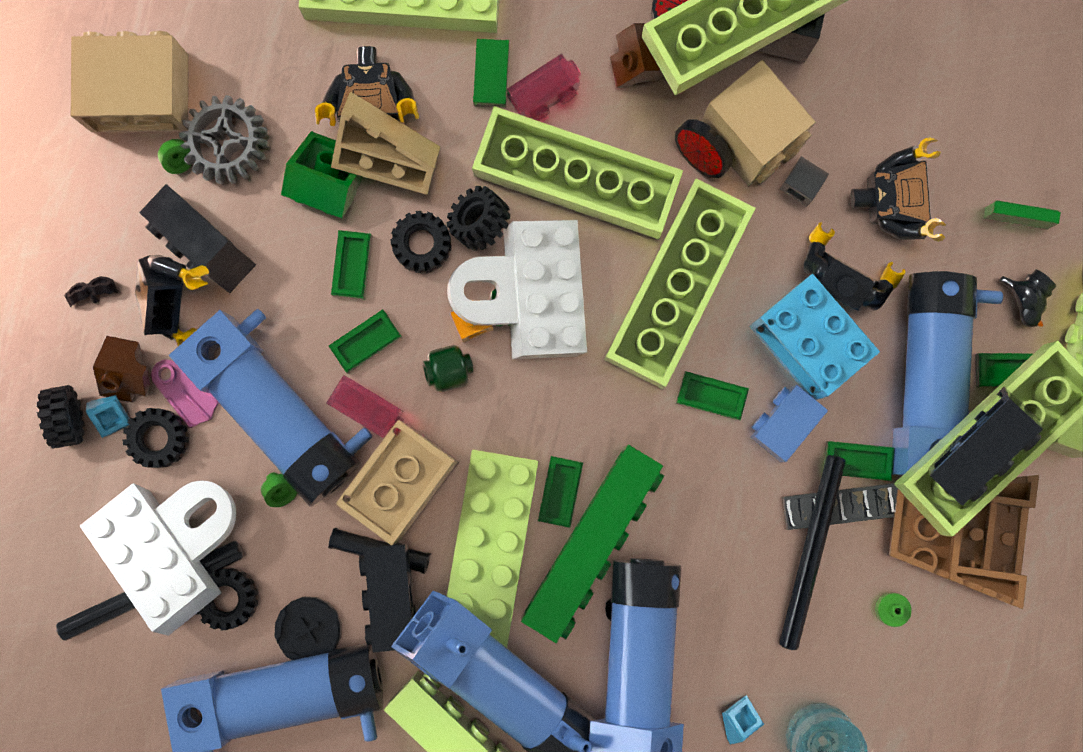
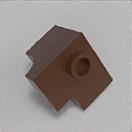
M634 23L616 35L619 51L610 56L617 88H625L641 82L658 81L664 77L642 38L645 23Z
M106 336L93 365L99 396H117L118 400L132 402L135 394L147 395L150 382L147 366L142 365L143 360L139 342Z

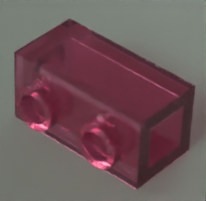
M561 53L507 88V98L519 115L540 121L550 113L549 108L558 102L561 105L566 104L576 97L581 73L574 61L571 59L567 61Z
M343 375L326 404L382 438L386 437L397 420L405 421L401 418L404 411ZM396 428L394 433L397 434L400 429Z

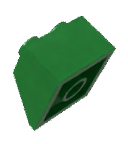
M311 131L286 163L281 195L297 203L321 210L328 215L343 218L355 199L363 176L331 168L336 140Z

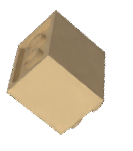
M129 31L117 32L116 36H104L98 32H84L83 36H71L70 116L90 132L188 131L182 121L188 120L187 52L173 35L165 31H152L149 35L137 36L136 33Z
M763 60L759 61L713 99L702 118V122L707 123L712 128L709 131L715 137L719 134L726 141L733 158L731 167L748 187L756 180L759 184H762L774 174V170L781 165L782 161L786 164L796 156L806 144L805 142L812 136L809 130L816 123Z
M397 420L337 501L336 505L392 546L402 540L458 464V461L411 426ZM396 428H399V432L395 434L394 430Z

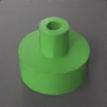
M181 139L168 140L158 150V160L168 173L180 174L191 167V165L184 161L185 156L191 150L190 148L184 149L181 147L185 143Z
M275 472L267 475L266 481L261 486V494L266 504L270 507L285 506L297 494L283 478V474Z
M890 592L882 595L877 600L875 606L878 619L891 627H900L907 623L911 617L912 609L910 602L906 597L897 593Z

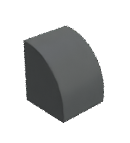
M801 156L780 190L808 206L821 189L829 173Z

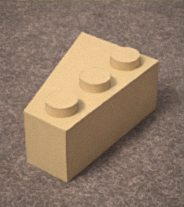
M350 92L341 113L331 168L427 195L435 171L440 146Z

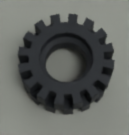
M475 186L474 191L471 188L466 190L467 196L464 197L461 194L457 198L460 201L458 204H452L451 208L454 212L448 213L447 218L450 221L446 223L451 235L468 249L471 248L477 251L478 247L481 250L486 249V243L491 246L495 244L494 238L496 236L502 237L501 229H507L509 225L505 220L510 219V213L508 212L510 209L506 202L488 187Z
M416 211V214L412 215L408 213L405 215L406 218L403 220L399 219L396 222L397 227L393 228L391 232L393 236L390 239L392 251L399 263L409 271L410 269L414 270L415 273H421V271L429 273L434 268H440L442 266L441 263L448 259V253L451 251V237L443 221L439 217H435L433 213L427 212L426 214L422 213V211ZM416 231H428L434 238V245L426 254H416L409 248V238Z
M70 385L44 389L38 394L39 401H37V407L39 412H37V416L41 420L39 424L40 430L43 429L42 436L44 440L47 439L46 444L51 446L52 449L81 444L84 440L82 436L85 435L83 430L85 422L82 420L84 415L83 410H80L81 402L80 399L77 400L78 395Z
M147 408L146 411L135 413L136 417L128 420L127 423L130 425L128 428H124L123 434H126V439H122L123 445L128 448L125 452L128 456L134 458L132 461L136 464H141L147 468L171 466V463L181 459L179 457L181 453L185 454L187 448L184 445L185 442H189V437H186L185 432L188 430L185 425H182L181 422L183 420L179 416H175L173 412L160 408ZM154 425L163 427L168 435L167 444L159 451L150 450L144 442L145 432Z
M224 568L209 573L218 588L229 586L237 592L238 604L234 610L223 612L216 607L213 599L196 613V615H201L202 619L200 621L203 624H210L209 628L214 630L219 628L221 631L234 629L247 622L253 616L254 608L258 605V600H256L258 590L254 589L252 578L248 579L245 572H239L234 568Z

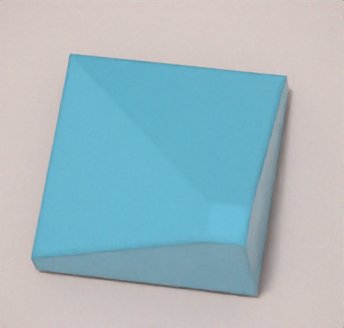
M117 396L91 400L86 403L85 412L102 438L130 425L127 423L130 417Z
M747 695L722 713L726 736L730 745L743 742L764 725Z

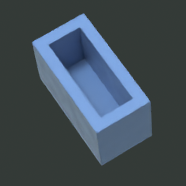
M798 385L791 387L789 390L784 387L772 401L776 406L771 413L767 415L764 412L751 427L755 432L750 438L781 463L788 461L828 411Z

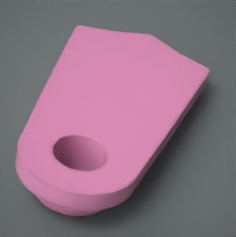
M161 360L157 362L151 372L152 381L189 428H193L200 423L212 420L219 402L210 393L200 391L174 361ZM168 368L171 371V377L164 381L161 378V372Z

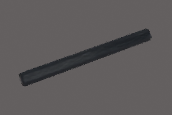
M828 455L826 457L780 638V645L785 649L797 650L799 648L846 463L845 459L839 456Z
M232 541L211 551L200 562L209 574L243 558L242 548L237 541ZM122 592L56 624L57 634L62 640H69L135 609V606L127 594Z

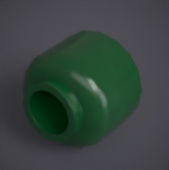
M452 345L430 351L427 360L423 361V370L428 386H434L438 392H445L464 387L468 383V374L473 373V364L469 353L463 355L462 350L458 346Z

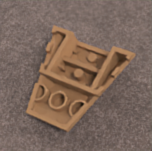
M1039 475L1016 477L953 537L941 535L904 494L897 489L889 556L1023 609L1027 576L1021 575L1028 513L1029 508L1036 507Z

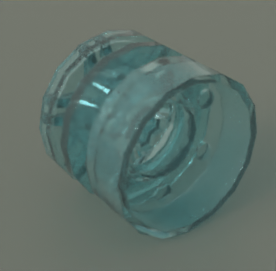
M827 703L811 704L800 709L792 717L786 730V746L789 752H867V743L858 727L843 711ZM821 736H824L828 742L825 746H822L818 741Z

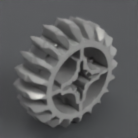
M226 95L221 104L217 96H212V105L208 106L205 101H200L199 104L202 108L200 112H197L195 109H190L189 111L194 117L193 120H182L183 125L189 130L179 133V137L187 141L181 147L184 149L190 148L191 150L185 156L184 161L188 165L194 164L192 171L198 175L203 172V178L206 181L212 180L215 176L216 182L223 184L227 176L232 184H236V174L239 173L244 179H248L249 175L246 169L251 167L252 170L258 171L259 167L254 162L255 159L265 160V154L259 149L269 147L268 141L262 139L268 135V130L266 127L261 126L264 122L262 116L255 115L256 109L252 105L245 107L243 99L239 98L233 104L231 96ZM232 117L246 123L249 137H243L241 133L234 132ZM218 119L213 128L205 130L212 121ZM225 134H227L231 139L224 140L222 146L218 141L223 140L225 138ZM200 143H205L208 147L214 148V155L217 157L216 163L204 159ZM244 150L237 159L231 161L234 152Z

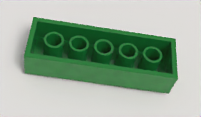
M629 444L624 446L522 614L521 622L554 643H557L560 637L565 640L567 639L576 624L573 615L578 607L584 610L594 594L593 590L590 589L596 578L602 580L612 564L607 560L613 549L620 551L627 540L629 533L625 529L631 519L637 522L644 512L647 504L642 501L647 492L654 493L665 476L660 473L663 468L662 464Z

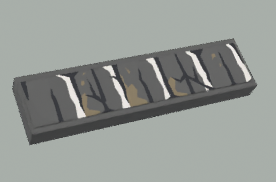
M894 483L839 490L830 525L894 517L898 488ZM817 493L782 497L786 530L809 528Z

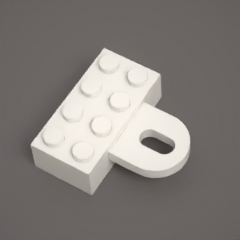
M578 220L513 221L508 225L507 229H503L505 256L475 257L462 263L452 273L448 283L447 294L453 311L462 320L473 325L510 324L512 360L576 357L587 353ZM489 282L495 286L497 294L493 300L472 301L464 295V286L466 283Z
M209 481L191 482L180 488L161 505L149 490L133 483L80 525V527L150 630L169 636L222 593L200 560L230 535L236 521V506L228 491ZM215 500L217 504L216 512L199 527L191 528L189 524L190 516L206 502Z

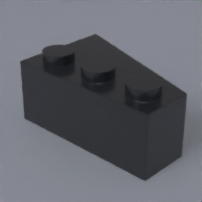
M167 184L139 212L148 221V224L145 226L147 230L159 240L164 236L169 241L165 246L179 259L185 256L190 260L186 264L189 269L200 265L205 266L209 270V274L206 275L229 293L256 266L250 258L234 246L228 238L222 235L207 219Z
M1005 387L997 393L1001 399L986 413L982 410L974 418L977 422L963 436L958 435L929 467L930 477L962 506L968 500L974 502L980 498L988 488L986 483L995 474L998 477L1004 475L1014 464L1012 458L1022 449L1024 451L1030 450L1041 438L1039 433L1043 428L1036 415Z
M408 544L364 548V556H359L360 575L366 576L367 590H362V605L364 611L369 610L370 624L365 625V640L367 645H372L373 653L394 651L391 646L416 614V607L413 605L412 597L413 582Z

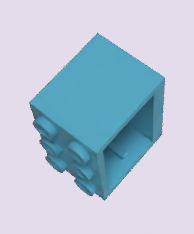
M813 273L749 326L801 388L815 400L828 397L880 353L877 347ZM758 327H762L763 332H759ZM810 387H814L815 391L813 393L810 392Z

